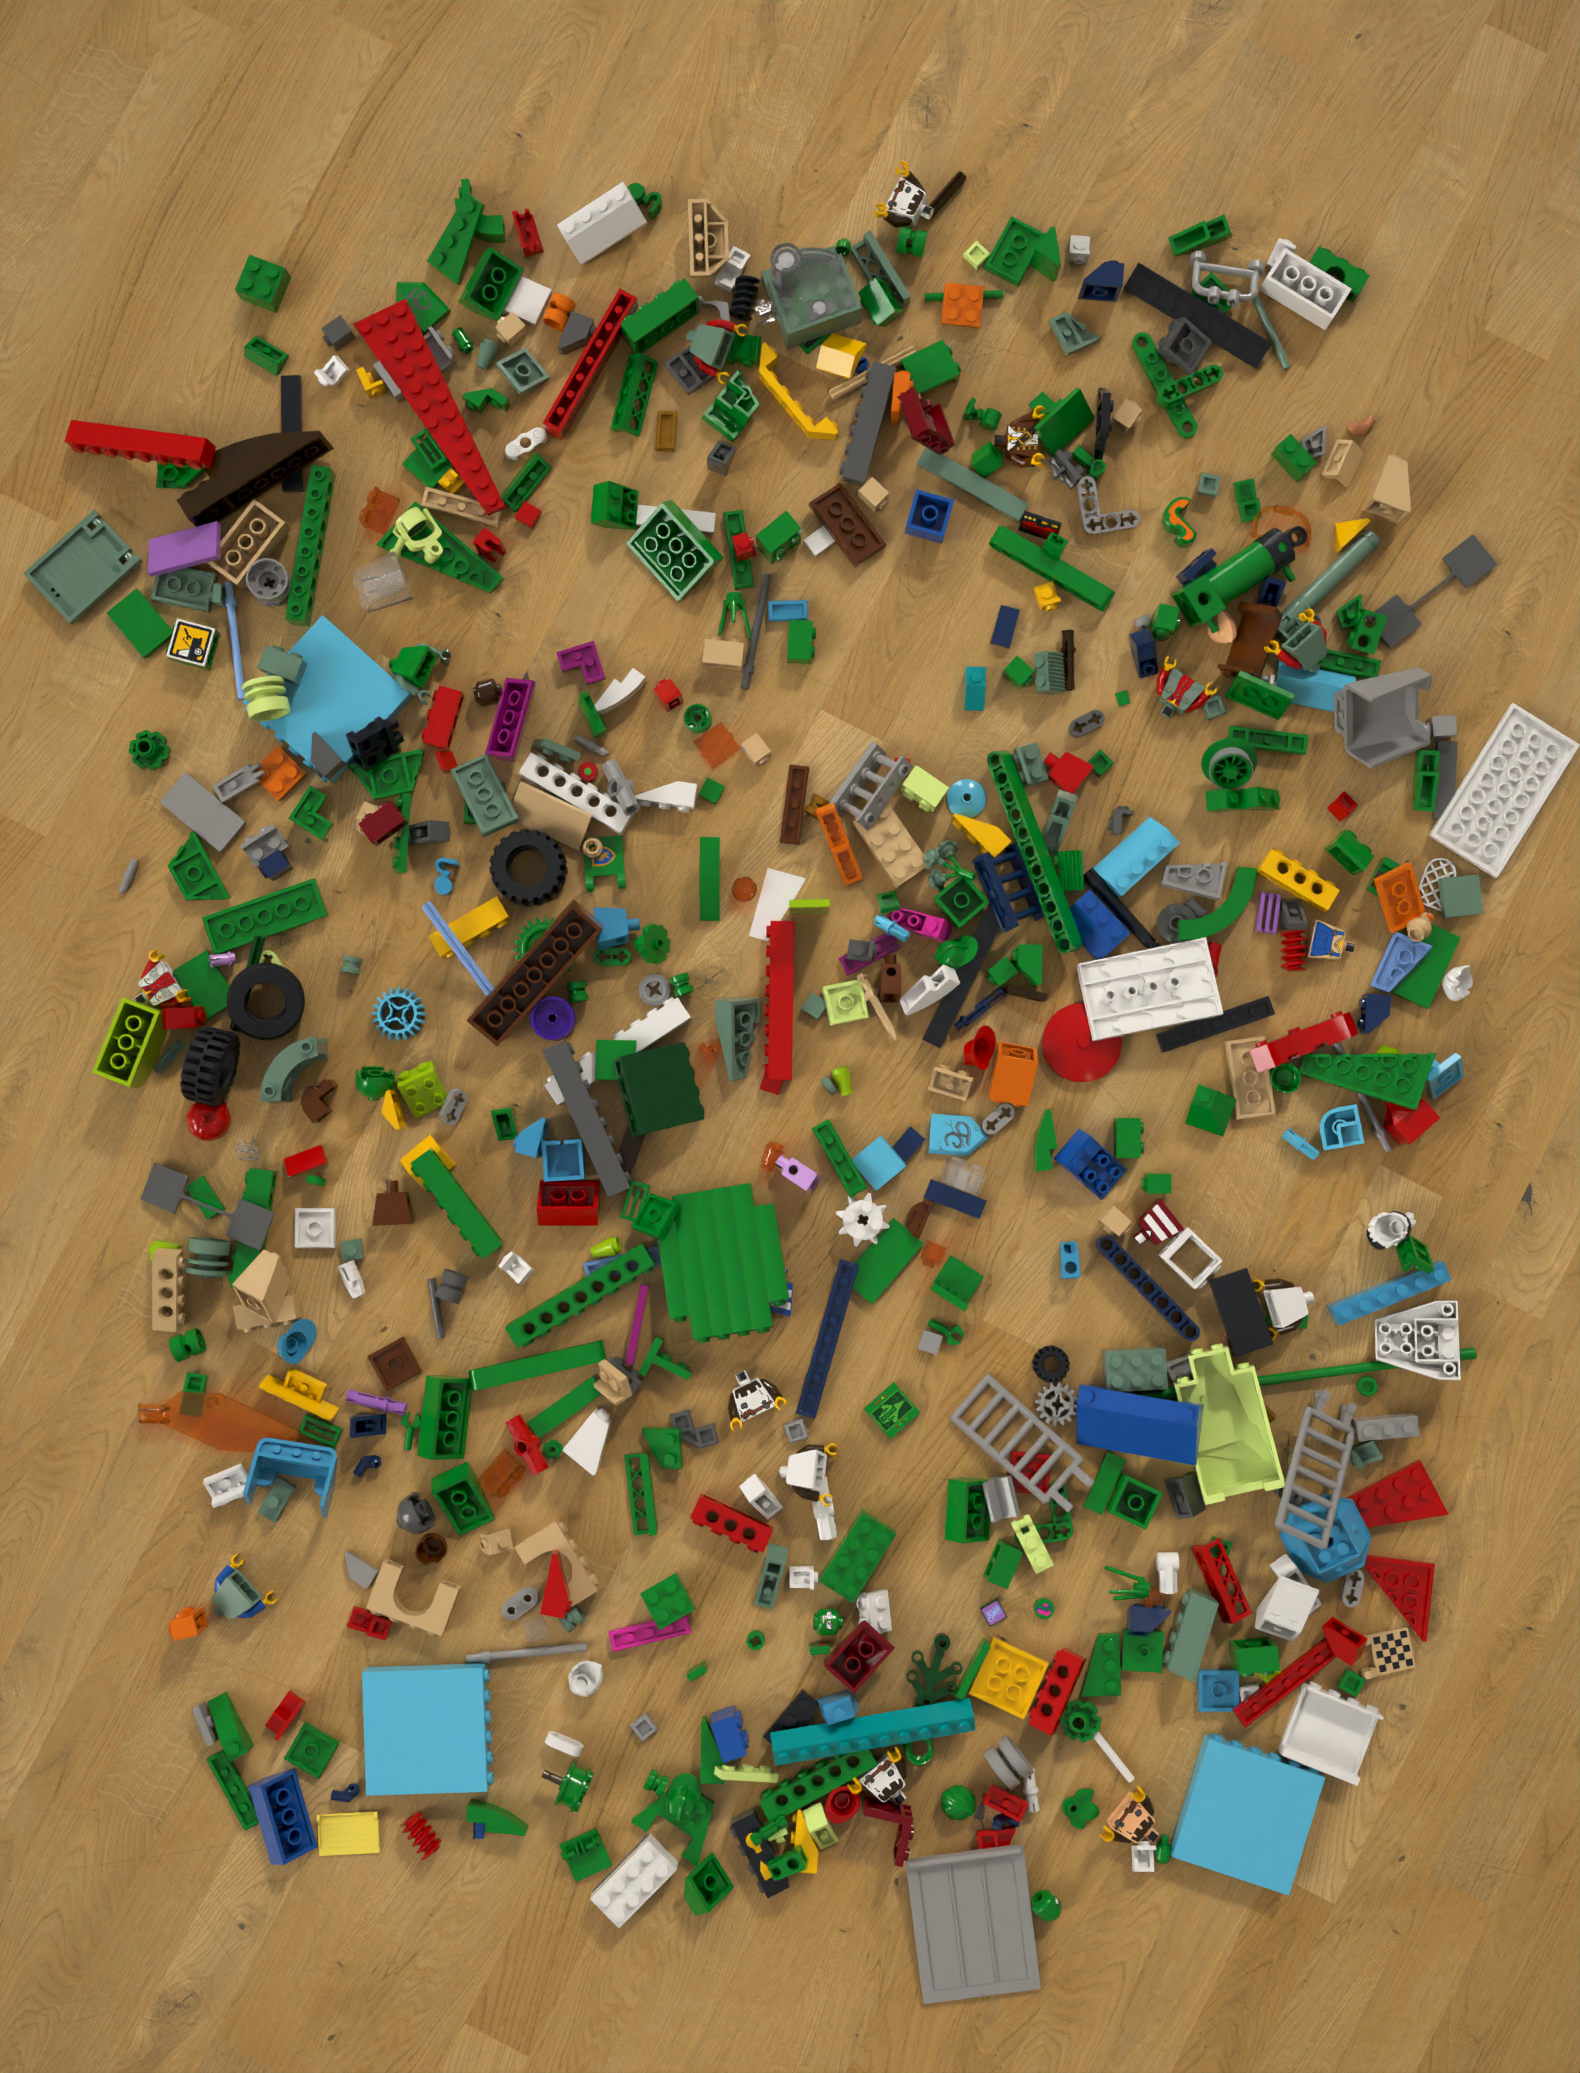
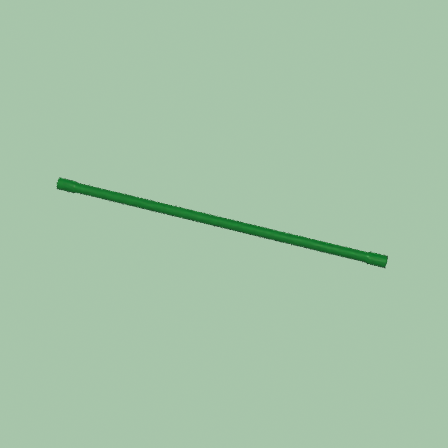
M1474 1347L1459 1349L1460 1361L1477 1358ZM1371 1361L1257 1376L1259 1386L1400 1367L1381 1361ZM1175 1387L1162 1390L1137 1391V1395L1160 1399L1177 1397Z

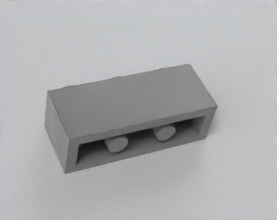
M1412 1413L1351 1419L1352 1427L1356 1430L1354 1439L1359 1442L1420 1436L1418 1416Z

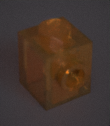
M926 1240L919 1258L923 1260L922 1264L928 1267L940 1266L947 1248Z

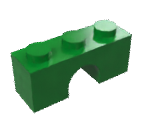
M1320 246L1309 262L1327 274L1336 275L1340 282L1350 287L1351 291L1346 299L1352 303L1370 276L1362 268H1356L1349 264L1346 259L1339 258L1332 254L1329 249L1321 248Z

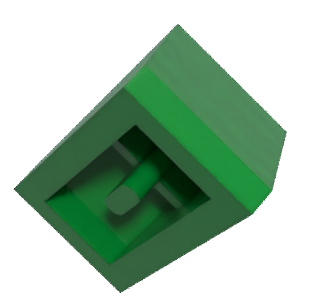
M515 1108L491 1110L498 1141L515 1139L518 1136Z

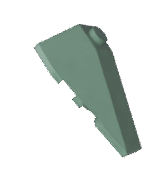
M729 997L716 999L715 1020L729 1081L747 1078L752 1056L750 1053L751 1044L756 1039V1035H754L755 1026L760 1021V998Z

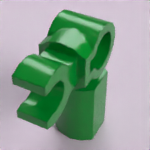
M1079 445L1073 451V458L1084 467H1089L1088 475L1086 476L1098 480L1106 469L1105 462L1101 459L1095 460L1092 454Z

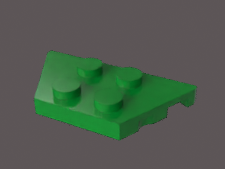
M418 749L391 755L368 772L356 763L349 764L348 767L374 800L398 796L403 793H412L415 790L424 750Z
M192 831L186 843L181 845L177 855L167 865L185 900L230 899L231 896L197 833Z

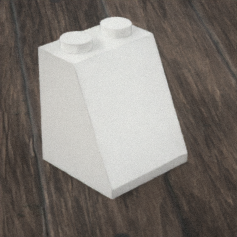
M597 1407L562 1450L593 1476L600 1467L612 1419L609 1418L611 1416L610 1413L603 1408L598 1409Z

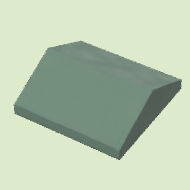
M526 347L495 364L520 395L534 392L550 378Z

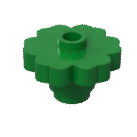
M148 730L137 733L136 740L130 741L129 753L133 755L132 762L141 769L148 767L150 770L155 771L162 768L164 765L163 761H167L170 758L171 748L166 745L167 738L157 731L151 733Z
M648 924L643 927V934L635 939L634 947L637 952L641 953V957L646 963L661 964L667 958L666 953L670 952V939L667 938L668 932L663 925Z
M1081 1699L1070 1701L1060 1721L1065 1726L1064 1734L1071 1740L1078 1738L1082 1743L1092 1740L1094 1733L1099 1732L1101 1729L1102 1718L1097 1715L1098 1708L1091 1701H1086L1085 1703ZM1078 1717L1082 1718L1085 1723H1079Z

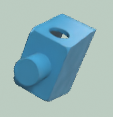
M594 908V917L603 924V930L597 935L599 950L627 943L630 941L629 931L640 930L639 918L627 919L626 909Z
M849 1689L817 1699L823 1720L828 1725L855 1717L859 1709L856 1694L852 1693Z

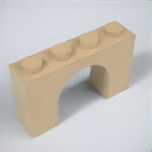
M557 1518L518 1542L514 1548L524 1565L548 1551L559 1550L560 1553L564 1554L572 1565V1577L567 1584L570 1591L569 1601H573V1607L597 1592L599 1589L598 1584L600 1583L594 1573L591 1574L587 1568L589 1564L584 1556L581 1557L578 1553L579 1547L573 1538H569L567 1526Z
M386 1559L382 1563L366 1609H369L372 1614L382 1616V1614L388 1616L389 1620L393 1622L407 1623L408 1627L412 1629L426 1630L427 1634L431 1636H442L462 1586L443 1579L438 1586L432 1605L423 1611H411L401 1604L397 1595L398 1584L405 1565Z

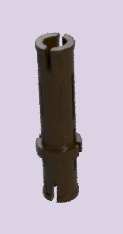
M1062 630V648H1060V653L1064 654V685H1066V691L1075 690L1074 653H1076V648L1074 647V631Z

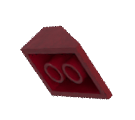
M864 1620L823 1661L824 1667L855 1694L895 1647Z

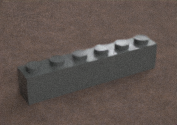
M873 361L872 367L867 369L865 378L868 379L867 386L862 387L860 398H863L862 405L857 406L855 417H858L856 425L852 424L850 436L853 438L851 444L847 443L844 454L847 455L846 463L842 462L839 472L844 482L863 486L866 483L896 367Z

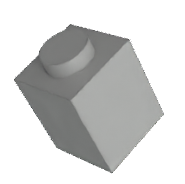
M1456 715L1435 716L1426 720L1425 724L1431 730L1430 740L1450 739L1457 735Z

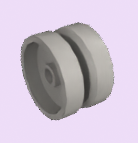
M1005 1735L998 1741V1746L1002 1753L997 1748L991 1746L984 1752V1755L996 1775L1010 1790H1013L1020 1784V1779L1015 1770L1023 1778L1029 1777L1034 1773V1770L1016 1744Z

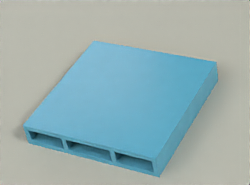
M322 615L288 652L290 655L291 652L303 656L302 659L307 663L299 686L284 680L285 684L283 686L286 688V693L282 696L287 697L289 700L290 714L259 723L267 730L273 729L276 732L274 736L282 744L286 741L290 745L288 749L293 754L303 756L305 758L303 763L311 770L315 767L311 763L312 734L314 732L319 734L346 763L329 779L334 784L349 768L348 765L353 764L355 761L346 734L351 731L354 733L360 731L368 723L375 721L374 719L378 716L384 720L390 716L395 718L413 697ZM244 699L243 703L247 706L250 701ZM324 776L321 778L324 782L328 781Z
M486 1663L367 1667L362 1672L366 1796L488 1791L490 1786L493 1785L494 1774L490 1772V1764L493 1763V1752L489 1749V1744L492 1743V1731H489L491 1710H488L491 1693L490 1690H487L490 1671L486 1669Z
M1212 1733V1735L1205 1734L1172 1838V1857L1289 1896L1323 1787L1324 1775L1319 1770L1309 1766H1302L1301 1763L1289 1759V1761L1281 1759L1282 1757L1276 1753L1270 1752L1266 1754L1255 1746H1250V1748L1244 1747L1243 1743L1231 1739V1742L1223 1740L1224 1737L1215 1733Z

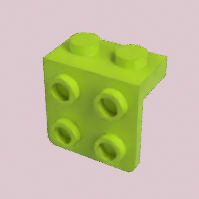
M432 1060L423 1062L410 1071H403L396 1077L397 1087L414 1117H420L443 1106L448 1094L437 1076L436 1066Z

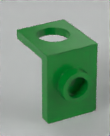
M1042 391L1029 403V407L1034 411L1037 406H1043L1046 409L1042 410L1040 415H1048L1062 399L1060 398L1055 403Z

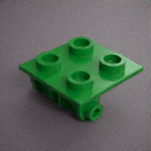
M597 1828L559 1844L562 1850L561 1857L563 1861L566 1860L575 1882L613 1866Z

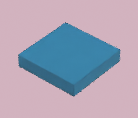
M1235 1669L1198 1670V1711L1233 1712L1232 1709L1239 1704V1674Z

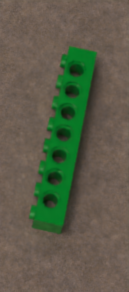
M311 465L285 619L292 625L310 627L336 478L335 473L330 467Z
M641 1242L511 1321L505 1326V1329L517 1348L522 1345L525 1348L534 1342L533 1338L540 1335L543 1337L550 1333V1328L556 1324L558 1327L565 1324L569 1316L574 1314L576 1317L585 1311L584 1307L591 1304L594 1306L601 1302V1297L607 1293L609 1296L620 1290L618 1288L624 1283L626 1285L631 1284L636 1280L635 1276L643 1273L645 1275L652 1271L655 1260L644 1242ZM634 1260L638 1263V1268L631 1270L628 1268L627 1263ZM618 1271L621 1274V1278L613 1280L610 1273ZM596 1281L602 1282L604 1289L596 1290L593 1283ZM584 1292L587 1299L584 1301L578 1300L576 1293ZM566 1302L569 1304L570 1309L562 1311L559 1304ZM550 1313L553 1317L552 1321H545L542 1314ZM525 1324H534L535 1331H527Z

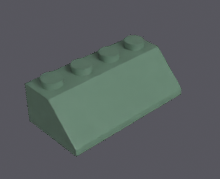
M1188 1588L1187 1592H1184L1182 1595L1181 1612H1177L1175 1624L1177 1625L1175 1631H1172L1170 1634L1169 1643L1171 1644L1169 1651L1166 1650L1164 1653L1163 1662L1167 1670L1195 1682L1219 1603L1209 1594Z

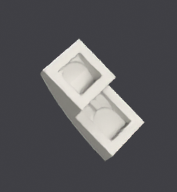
M733 246L729 252V261L723 265L715 278L714 284L732 293L736 285L735 279L742 275L751 255Z

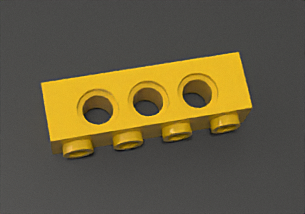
M1271 849L1266 853L1257 868L1258 874L1322 912L1329 910L1340 889L1336 888L1334 882L1330 880L1324 881L1319 878L1317 872L1311 869H1304L1299 861L1289 860L1284 857L1285 853L1278 849ZM1278 864L1284 865L1286 869L1284 874L1278 871ZM1296 874L1302 877V884H1298L1295 881ZM1313 884L1319 887V894L1313 893Z

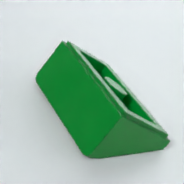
M257 336L244 346L245 358L276 376L289 358L288 354Z

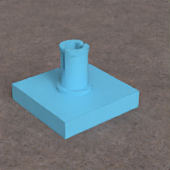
M1456 1052L1441 1064L1434 1059L1426 1082L1427 1093L1432 1100L1465 1077L1462 1058Z

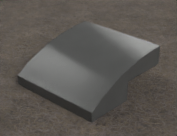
M691 345L681 353L677 352L664 363L688 395L715 378L699 369L694 360L695 355L690 352Z

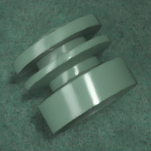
M189 1237L187 1251L195 1253L196 1257L186 1258L185 1262L192 1263L194 1266H185L184 1272L204 1278L227 1276L228 1271L219 1269V1266H229V1263L220 1260V1257L230 1255L232 1242L213 1238Z

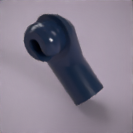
M377 1455L362 1457L353 1473L362 1477L367 1468L378 1469L382 1464L381 1458Z
M1003 1813L994 1816V1822L992 1823V1827L999 1831L1007 1823L1015 1827L1020 1825V1822Z

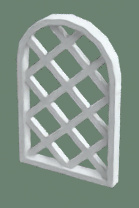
M1437 858L1426 865L1418 886L1419 891L1423 895L1421 898H1424L1426 903L1423 902L1424 906L1442 912L1441 900L1438 899L1435 893L1439 891V888L1434 890L1431 883L1438 881L1440 878H1448L1451 874H1453V877H1456V869L1451 861L1445 858ZM1439 861L1441 866L1434 868L1432 863ZM1450 865L1452 872L1447 873L1445 866ZM1430 866L1432 870L1427 872V869ZM1442 868L1445 875L1438 877L1436 870ZM1433 872L1436 879L1430 881L1427 875ZM1424 877H1425L1427 883L1424 884V885H1422L1423 880H1424ZM1429 885L1432 892L1425 894L1423 887ZM1433 894L1436 901L1429 903L1427 896ZM1437 903L1439 908L1434 907L1432 905Z

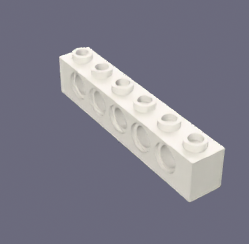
M530 753L519 771L522 777L564 802L592 814L593 819L618 834H624L634 814L631 816L625 815L621 806L614 802L615 798L608 793L602 795L597 792L598 788L591 783L585 785L580 782L581 778L574 773L569 775L563 772L564 768L559 764L554 763L552 765L546 762L547 758L542 754L537 753L535 755ZM543 768L549 769V773L545 777L539 776V771ZM559 778L566 779V783L562 787L556 786V781ZM576 788L583 789V793L579 797L573 796V791ZM593 798L600 800L599 805L596 807H591L589 804ZM610 808L617 810L616 815L613 817L606 815L607 810Z

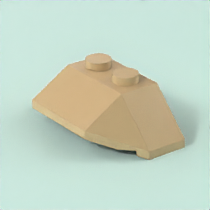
M688 199L690 277H711L729 261L728 220L708 199Z

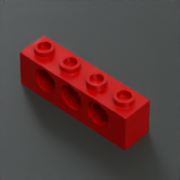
M703 1493L700 1494L690 1516L694 1524L700 1527L708 1526L711 1528V1532L719 1536L725 1534L729 1536L730 1541L736 1544L744 1543L748 1545L747 1548L755 1553H758V1551L764 1552L773 1532V1526ZM710 1511H715L719 1517L716 1520H710L707 1514ZM728 1520H734L737 1526L734 1529H729L725 1523ZM748 1528L753 1529L755 1535L748 1538L744 1535V1530Z
M1062 1648L1060 1651L1057 1650L1053 1658V1662H1055L1054 1667L1048 1670L1045 1677L1047 1683L1044 1688L1040 1689L1037 1695L1038 1704L1036 1707L1033 1706L1030 1711L1029 1718L1031 1720L1029 1725L1050 1736L1056 1733L1087 1658L1067 1648ZM1062 1666L1068 1669L1067 1677H1063L1060 1673ZM1053 1685H1057L1060 1688L1059 1696L1053 1694ZM1045 1704H1049L1052 1707L1051 1715L1044 1711Z

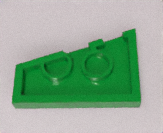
M1118 1633L1097 1634L1084 1686L1080 1693L1081 1697L1121 1696Z

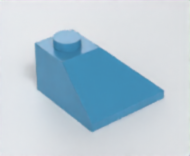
M540 1118L521 1131L519 1136H516L514 1139L513 1147L516 1148L515 1152L540 1158L542 1142L545 1141L550 1119Z

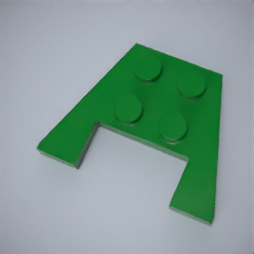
M667 1790L663 1793L662 1797L650 1803L638 1815L636 1814L631 1822L647 1832L656 1816L660 1815L691 1836L692 1839L681 1856L697 1867L713 1811L714 1801L701 1793L695 1816L686 1823H676L667 1816L665 1811Z

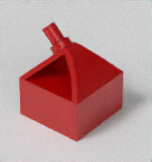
M1420 1099L1417 1111L1384 1101L1387 1109L1383 1127L1399 1145L1412 1144L1440 1119L1437 1113L1423 1099Z

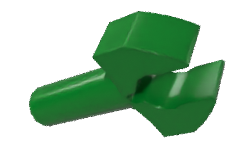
M930 1319L928 1322V1326L946 1335V1343L950 1345L961 1344L953 1339L951 1333H959L965 1337L962 1328L956 1324L954 1327L948 1328L934 1319Z
M410 1412L401 1418L400 1425H404L406 1428L403 1447L406 1451L411 1450L414 1430L421 1426V1416L419 1413H416L415 1422L412 1425L409 1421Z

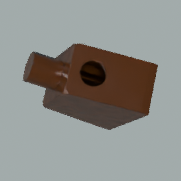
M887 954L885 955V964H881L880 1002L899 1003L901 997V964H896V955Z
M398 1180L386 1181L387 1193H377L373 1226L414 1224L409 1193L398 1192Z

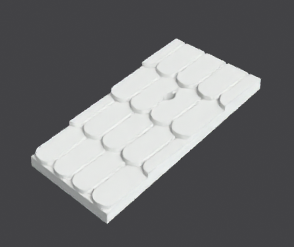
M1206 937L1076 965L1092 1042L1212 1018L1223 1014Z

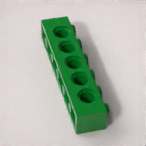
M872 1749L834 1755L826 1760L822 1758L814 1764V1767L800 1770L794 1778H785L779 1783V1786L773 1789L771 1787L765 1789L761 1796H759V1803L769 1822L772 1820L775 1822V1818L780 1815L787 1816L849 1782L854 1777H858L878 1766ZM850 1756H856L858 1758V1761L856 1763H850L848 1762V1758ZM832 1766H839L841 1770L838 1773H832L830 1768ZM819 1775L823 1780L815 1783L812 1778ZM802 1785L805 1790L799 1793L794 1788ZM779 1795H784L787 1797V1800L779 1802L776 1798Z

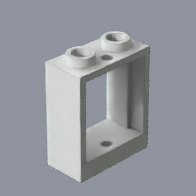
M1184 1226V1230L1176 1234L1157 1256L1192 1289L1197 1287L1200 1289L1208 1281L1206 1278L1211 1273L1215 1274L1221 1268L1220 1263L1223 1260L1191 1229ZM1188 1238L1212 1259L1193 1280L1169 1259Z

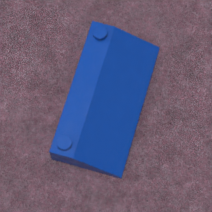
M1082 1384L1079 1385L1077 1401V1444L1196 1466L1204 1404L1189 1401L1177 1402L1108 1390L1101 1386Z

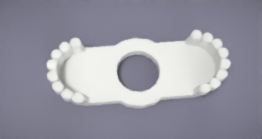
M536 427L527 433L520 434L517 439L506 446L505 455L507 459L517 461L520 455L531 452L534 447L541 443L545 444L548 439L546 431L543 428ZM523 438L531 440V445L528 448H523L520 445V441Z

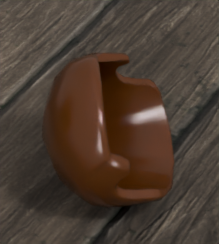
M427 1533L417 1542L415 1554L417 1559L424 1565L432 1562L438 1563L446 1555L448 1545L443 1536L437 1533Z

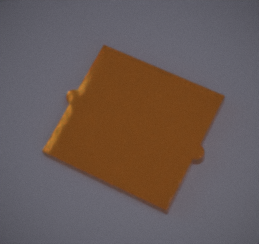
M722 722L694 741V744L701 752V757H705L712 768L740 749L732 737L733 734L728 732Z

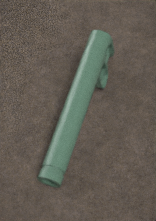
M1367 530L1281 612L1283 616L1276 637L1283 644L1306 624V622L1300 621L1299 614L1305 613L1304 610L1315 608L1381 544L1379 537L1374 532ZM1314 612V620L1317 619L1321 624L1320 617Z

